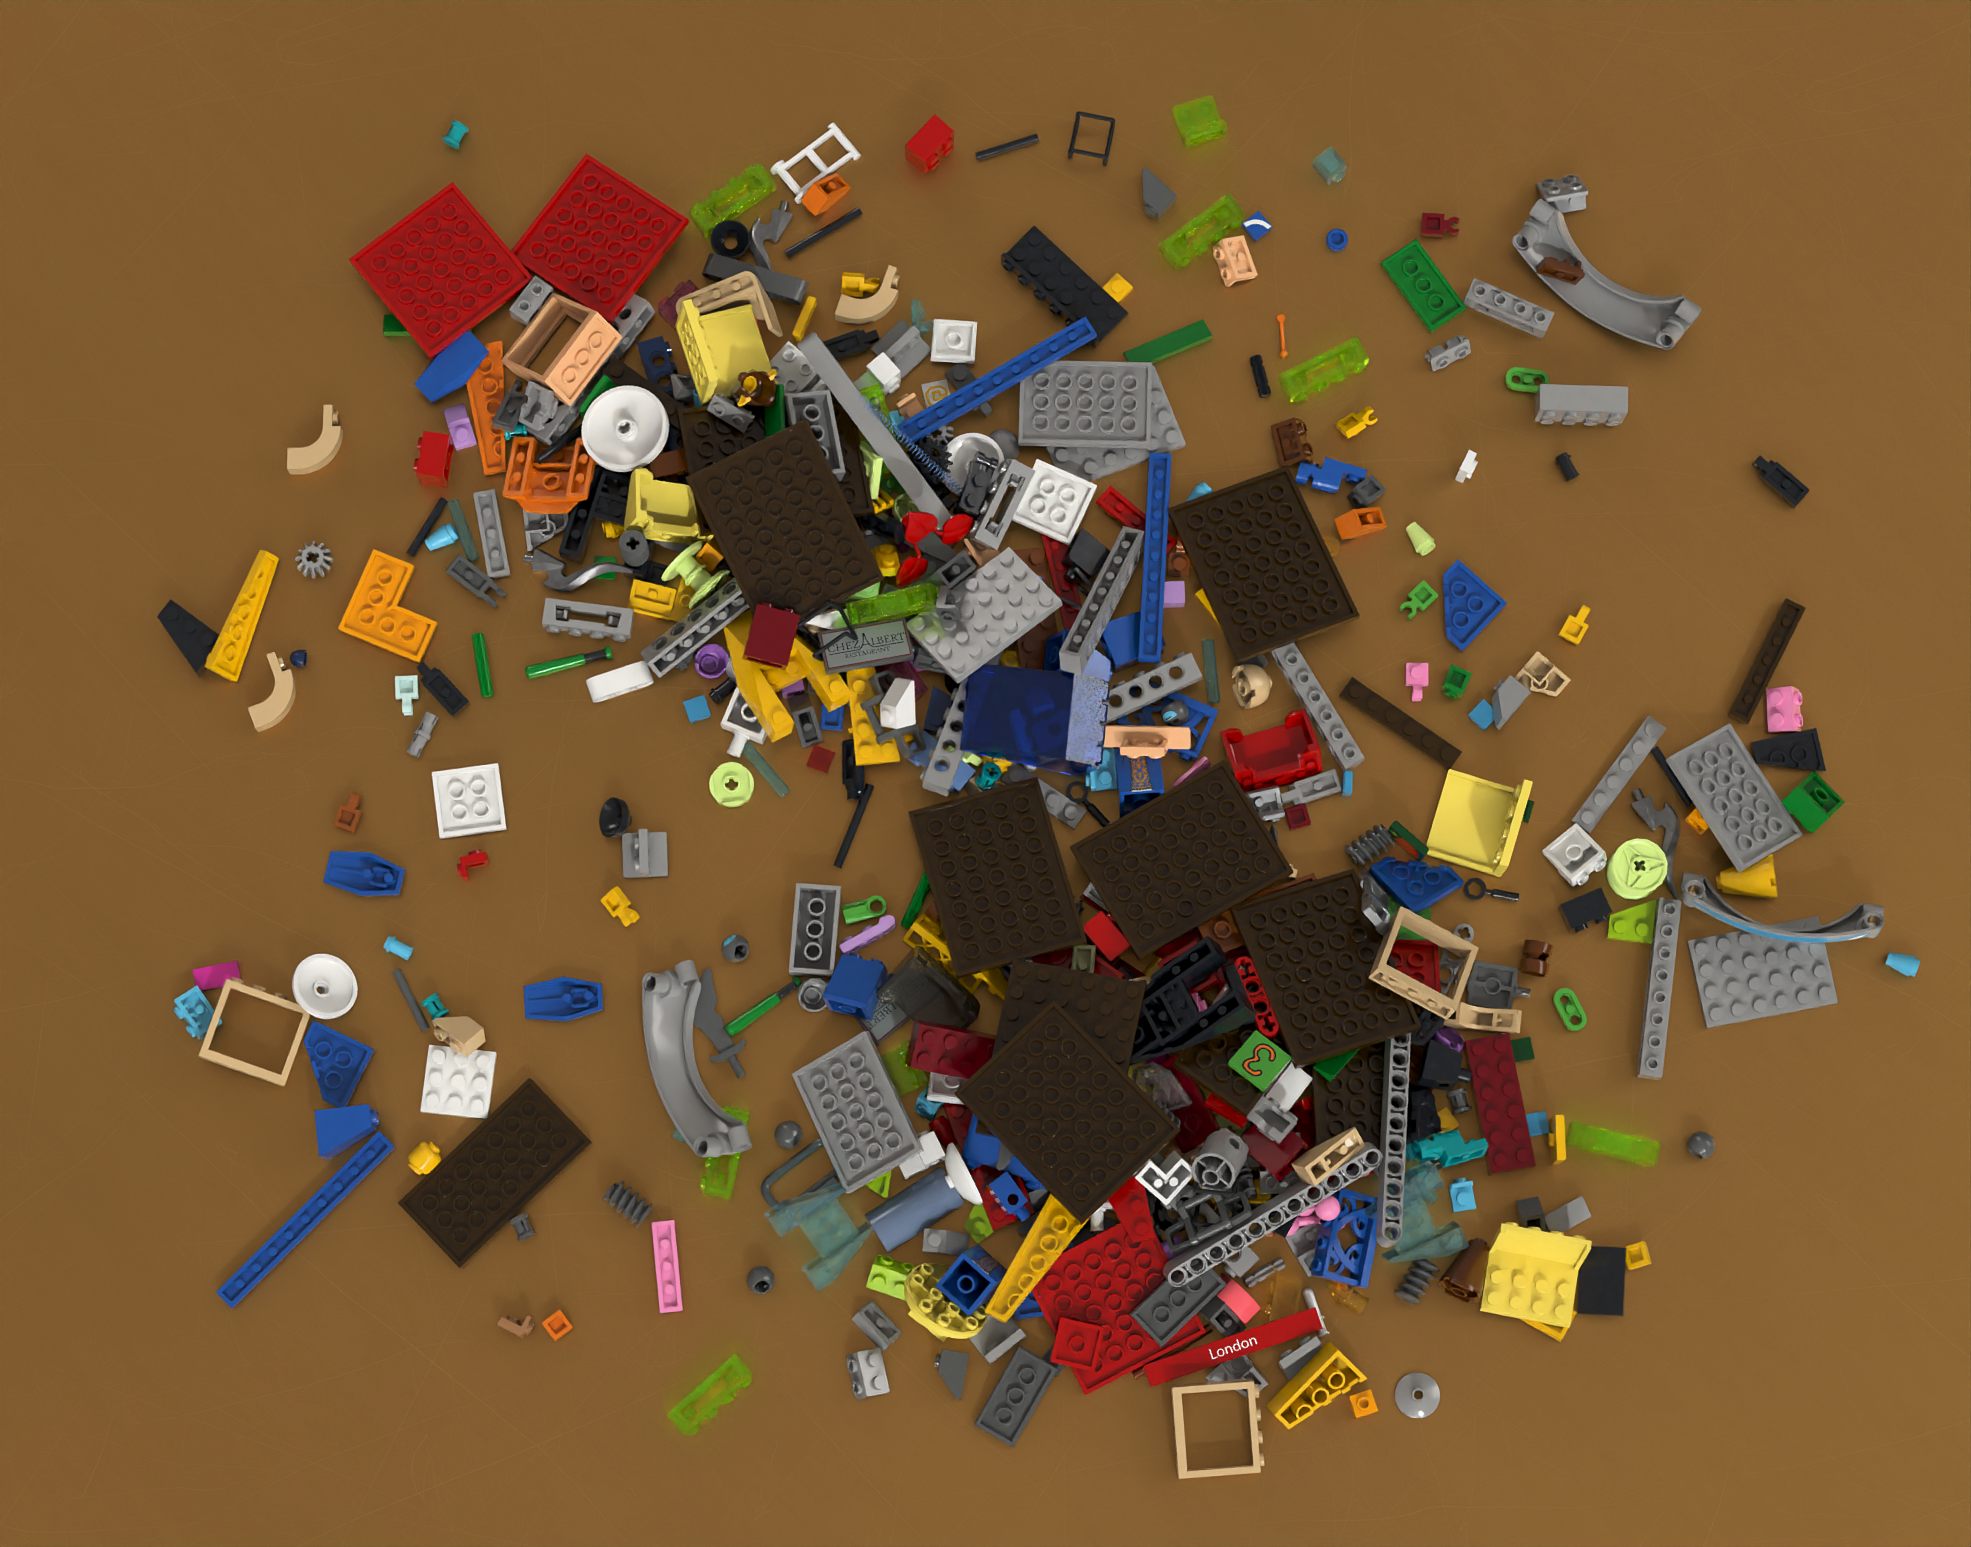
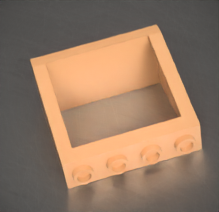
M552 293L501 362L514 374L527 382L529 380L534 381L554 391L556 399L571 406L622 339V336L597 311ZM566 316L581 323L543 375L527 369Z

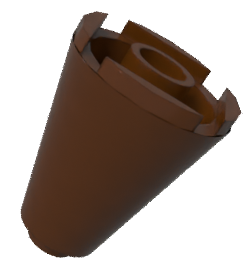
M1480 1238L1469 1240L1440 1277L1438 1287L1444 1286L1447 1295L1462 1302L1468 1303L1470 1299L1475 1300L1474 1304L1480 1302L1490 1252L1487 1242Z

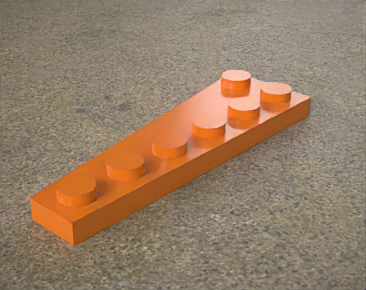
M502 340L482 344L489 353L466 383L485 476L507 472L505 431L492 425V420L505 398L504 364L501 362L504 357Z

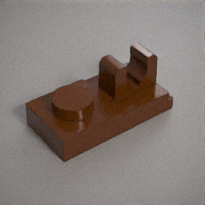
M1545 257L1536 267V273L1573 285H1576L1585 276L1583 269H1581L1582 262L1578 260L1574 263V266H1571L1570 257L1564 259L1563 262L1558 261L1554 257Z

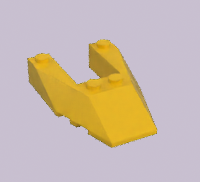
M750 609L723 627L732 660V668L737 680V688L772 743L792 733L794 721L775 694L789 685L806 677L828 712L848 703L851 692L838 673L826 675L824 662L812 657L816 649L797 633L795 634L786 670H781L742 659L753 618Z

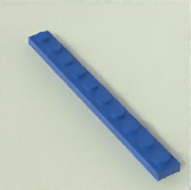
M1085 316L897 425L899 431H903L902 434H906L905 437H909L908 440L912 439L911 443L917 442L1097 337V333Z
M1150 452L1138 650L1139 662L1160 663L1168 531L1167 508H1169L1172 454Z
M378 1131L216 1293L233 1309L396 1147Z

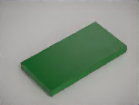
M1417 239L1380 263L1430 334L1466 310L1467 307Z

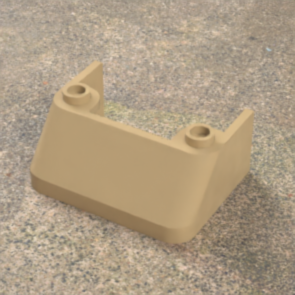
M749 271L741 272L685 295L676 303V311L679 315L682 302L691 299L693 306H697L700 316L751 304L754 317L758 320H765L768 330L778 337L783 336L772 302L757 276Z

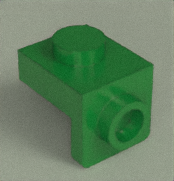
M1452 664L1440 690L1445 691L1444 694L1450 698L1456 699L1458 697L1461 699L1472 673Z

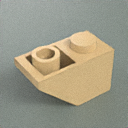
M468 1016L435 1018L433 1020L435 1037L439 1041H445L454 1052L461 1053L466 1058L486 1041L483 1027Z

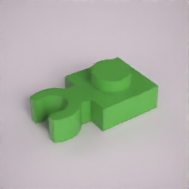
M1423 580L1407 595L1411 601L1404 602L1399 610L1402 611L1404 608H1410L1411 613L1407 617L1410 620L1415 616L1417 608L1423 612L1439 595Z

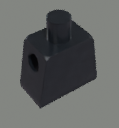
M1082 528L1075 534L1071 545L1061 561V564L1068 569L1063 578L1070 584H1074L1078 578L1083 582L1075 571V568L1078 567L1089 579L1103 567L1110 550Z
M1430 1039L1423 1048L1416 1086L1450 1091L1458 1081L1468 1084L1472 1071L1461 1067L1462 1054Z

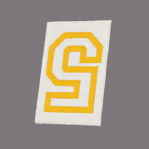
M947 379L921 385L926 408L950 395Z

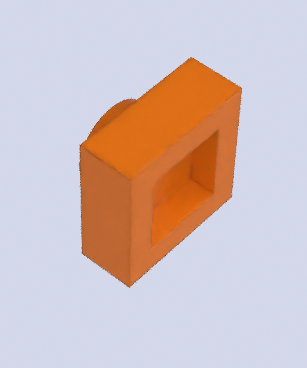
M560 1309L542 1322V1325L555 1342L574 1328Z

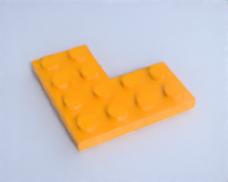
M373 549L338 630L420 664L438 623L398 606L415 566Z

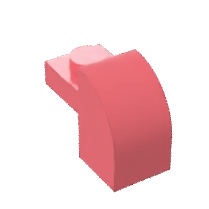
M1221 1273L1219 1276L1227 1285L1216 1296L1226 1303L1241 1322L1246 1324L1260 1310V1307L1233 1279L1231 1280Z

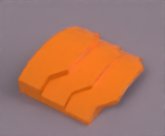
M514 437L502 494L503 497L516 500L525 512L539 514L568 513L578 502L588 499L595 465L598 463L588 454L582 438H576L575 446H565L543 463L538 464L535 457L548 447L540 446L535 437Z

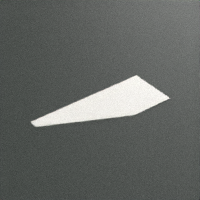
M856 607L843 609L852 626L861 625ZM839 611L817 615L807 622V624L829 630L847 627Z

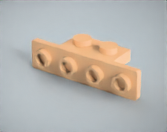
M1103 725L1102 727L1103 746L1120 748V755H1127L1129 758L1149 756V758L1158 759L1165 756L1168 749H1190L1191 747L1190 727Z

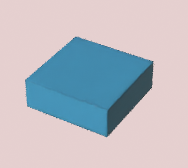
M704 695L683 702L690 724L711 717Z
M1483 699L1470 712L1468 717L1484 731L1494 721L1493 707Z
M1345 770L1342 775V796L1350 797L1352 794L1353 771Z
M1546 1111L1526 1114L1530 1137L1550 1133Z

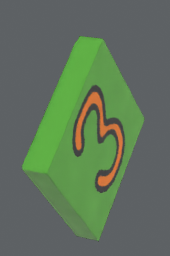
M1255 1030L1230 1059L1228 1066L1264 1092L1291 1061L1292 1057Z

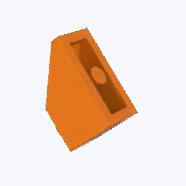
M836 172L814 182L800 201L809 212L816 216L827 211L852 187Z
M1380 507L1353 509L1334 519L1342 540L1358 538L1387 527Z

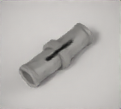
M425 712L418 729H415L413 732L415 735L406 752L419 758L424 745L431 738L430 734L438 717Z

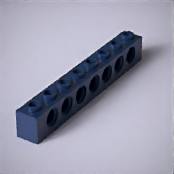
M663 336L637 343L648 381L674 398L672 382L668 386H661L659 384L660 380L667 378L671 381V375L678 374L675 362L670 363L668 356L672 354L669 342H664ZM657 358H662L664 363L661 366H655L653 361ZM678 401L686 408H689L687 402L683 403L682 401ZM669 424L667 438L669 450L673 451L683 448L678 446V442L682 440L680 431ZM688 473L677 476L680 484L689 485L685 478L688 476Z

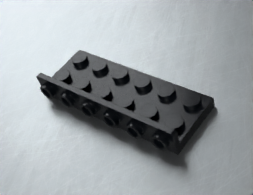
M1033 226L1007 253L1004 252L1001 255V265L1009 273H1015L1020 284L1024 287L1029 286L1034 291L1033 295L1040 302L1044 300L1049 305V310L1058 317L1060 315L1065 320L1064 323L1067 327L1086 316L1097 333L1096 338L1086 343L1088 346L1092 345L1096 348L1128 316V312L1036 226Z

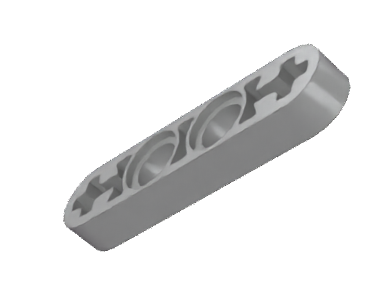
M1465 923L1458 925L1453 934L1460 937L1458 930L1466 929L1468 930L1467 935H1469V938L1465 937L1463 940L1471 943L1474 937L1473 928ZM1446 949L1439 961L1440 969L1447 968L1451 972V977L1448 980L1440 978V983L1447 985L1446 988L1441 986V994L1445 996L1463 960L1461 957L1457 960L1450 959Z

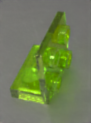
M1212 95L1172 108V113L1185 148L1225 136L1227 133L1225 119L1221 120Z
M909 1040L901 1043V1047L880 1056L899 1097L928 1084V1079L923 1070L910 1068L905 1063Z

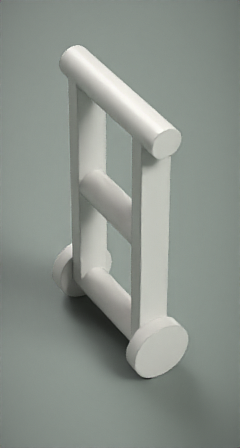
M834 122L827 127L829 129L828 132L785 163L784 160H780L770 169L773 175L778 173L796 195L794 201L797 204L801 203L800 200L814 182L829 176L850 159L857 160L861 157L858 150ZM834 135L848 153L828 168L814 152V149ZM807 155L821 174L801 188L786 170Z

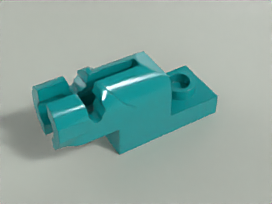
M1449 1130L1432 1134L1429 1139L1424 1137L1415 1140V1143L1412 1144V1150L1419 1162L1439 1159L1443 1168L1483 1157L1489 1145L1485 1138L1480 1140L1471 1139L1464 1143L1458 1130Z

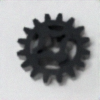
M927 438L926 442L920 439L917 448L920 451L923 450V454L926 453V457L929 456V460L933 459L936 464L933 463L927 468L930 463L924 465L923 462L925 463L928 458L922 461L925 455L918 459L920 455L915 456L919 449L914 453L907 451V454L916 468H921V473L929 485H931V481L933 484L939 485L938 479L943 472L938 476L936 475L940 469L946 473H951L947 467L948 465H953V462L948 460L952 453L945 452L948 447L944 444L941 445V441L937 439L934 442L931 438ZM937 451L940 453L941 458L936 456ZM934 464L939 465L938 468H940L936 473L933 472L936 470L937 466L930 471Z

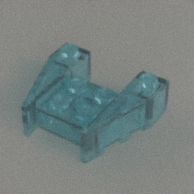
M1429 1160L1405 1172L1402 1235L1392 1246V1250L1382 1254V1257L1389 1263L1446 1257L1469 1247L1461 1226L1456 1222L1452 1221L1437 1229L1435 1228L1423 1196L1443 1187L1444 1184L1436 1165ZM1389 1187L1387 1189L1388 1192L1395 1195L1394 1190ZM1375 1200L1364 1210V1213L1371 1219L1377 1217L1378 1200ZM1386 1209V1213L1394 1217V1213L1390 1209ZM1385 1231L1388 1238L1393 1239V1235L1389 1231Z
M840 1183L813 1193L803 1194L794 1199L781 1201L764 1213V1216L780 1238L799 1225L818 1252L819 1256L801 1268L818 1292L838 1278L873 1231V1228L867 1222L856 1228L836 1199L847 1191Z

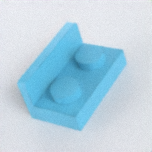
M1088 745L1087 751H1083L1084 765L1088 764L1089 773H1085L1086 786H1090L1091 792L1117 790L1114 747H1092V745Z
M196 985L174 1000L175 1007L173 1010L180 1020L184 1018L188 1024L186 1029L191 1037L194 1038L196 1036L200 1041L206 1034L214 1009ZM219 1019L217 1027L222 1024L221 1019Z

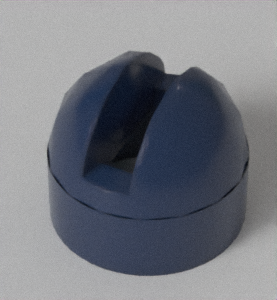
M293 651L290 655V662L296 667L305 668L307 651Z

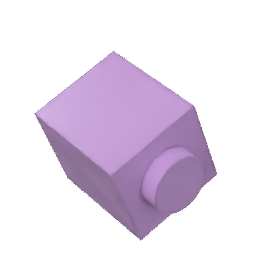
M1184 581L1165 582L1163 608L1184 607Z

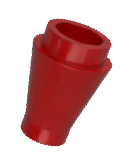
M944 1115L928 1124L931 1128L929 1131H934L937 1139L945 1149L952 1142L954 1145L957 1144L949 1119H946Z

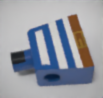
M1007 1171L985 1186L1006 1215L1013 1213L1020 1223L1031 1216L1023 1205L1028 1200ZM1009 1195L1015 1198L1014 1205H1010L1008 1202Z

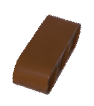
M683 448L659 454L652 462L643 467L653 473V480L658 481L688 473Z

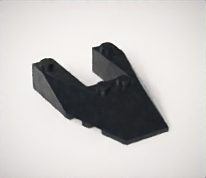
M599 464L596 466L593 480L590 484L588 499L578 502L572 508L559 549L561 558L582 563L596 519L624 527L630 478L633 471L616 472L608 470ZM646 539L649 547V557L643 565L630 566L624 562V566L633 569V573L623 572L624 576L645 581L657 540Z
M1206 936L1150 977L1151 981L1145 990L1130 1066L1191 1047L1236 1029L1257 1015L1249 998L1237 989H1234L1206 1010L1200 1012L1189 989L1229 962L1220 944L1209 936Z

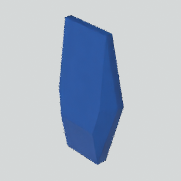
M468 330L434 356L414 385L431 402H434L464 386L489 351Z
M331 851L323 882L359 896L400 895L406 870L371 852Z
M559 977L524 986L525 1018L569 1021L604 1010L602 984L569 977Z

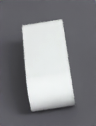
M646 661L636 662L586 680L594 703L649 686L654 682Z

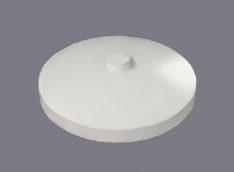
M629 385L612 388L597 397L586 411L581 430L583 444L593 460L608 470L629 472L642 468L659 455L667 441L669 433L667 412L659 399L644 388Z

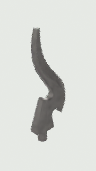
M781 201L779 210L772 209V217L769 224H762L760 217H758L750 229L749 248L758 267L773 271L763 243L765 240H771L776 244L792 220L793 214L787 212L789 202Z
M535 549L533 555L524 554L523 562L532 564V571H546L548 573V580L542 582V584L558 592L572 591L603 573H633V569L621 564L599 562L566 576L563 570L567 564L541 549Z
M1636 789L1632 791L1636 802L1630 804L1632 809L1651 831H1654L1658 826H1662L1665 829L1662 851L1665 853L1668 866L1664 882L1677 900L1680 897L1674 884L1672 866L1681 829L1679 818L1673 808L1666 802L1664 803V809L1657 811L1654 808L1652 797L1644 798L1641 789Z

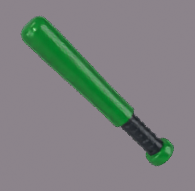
M605 646V649L587 654L580 653L528 665L525 667V673L527 678L532 679L584 665L589 661L603 658L612 659V651L610 646Z
M794 976L791 983L776 993L773 992L727 1023L725 1029L731 1036L736 1035L781 1002V999L793 992V990H796L802 983L799 977Z

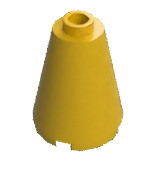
M1773 854L1764 857L1741 872H1738L1735 866L1720 871V876H1716L1717 888L1722 889V892L1726 894L1771 899L1778 898Z

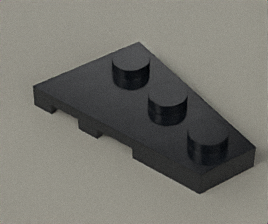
M1816 728L1750 742L1754 761L1758 765L1826 771Z

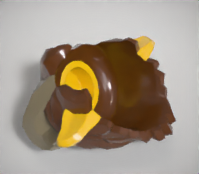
M752 369L749 372L740 373L738 381L730 392L733 400L738 406L745 404L755 407L767 406L768 408L774 406V402H776V384L773 378L777 374L776 370L758 372Z

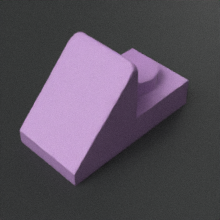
M462 403L443 409L456 451L477 445L465 404Z

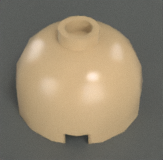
M1243 664L1233 668L1232 678L1235 677L1236 684L1232 685V689L1241 707L1246 706L1244 709L1254 708L1267 700L1270 688L1272 687V680L1260 666Z

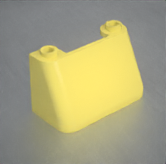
M646 468L635 469L632 472L624 520V532L638 530L642 532L646 539L692 545L697 541H701L702 545H705L714 537V535L699 536L689 485L653 480V473Z

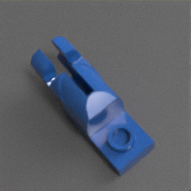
M1325 457L1322 468L1319 467V464L1301 461L1295 482L1305 485L1311 479V488L1329 493H1337L1342 477L1346 478V481L1358 484L1365 479L1367 470Z

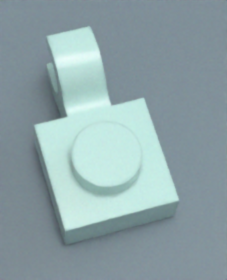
M417 675L395 676L396 700H402L404 716L413 715L412 699H419Z

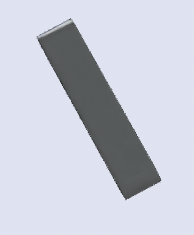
M713 253L708 255L702 272L705 278L719 282L741 272L749 271L757 276L768 297L801 305L808 287L806 281Z

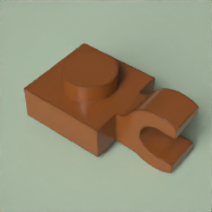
M1178 538L1176 553H1169L1167 576L1189 578L1190 561Z
M351 792L347 806L340 804L332 825L355 833L362 815V811L356 810L362 799L361 794Z

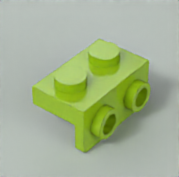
M877 1255L866 1287L906 1301L904 1282L915 1266L910 1263L895 1261L890 1256Z

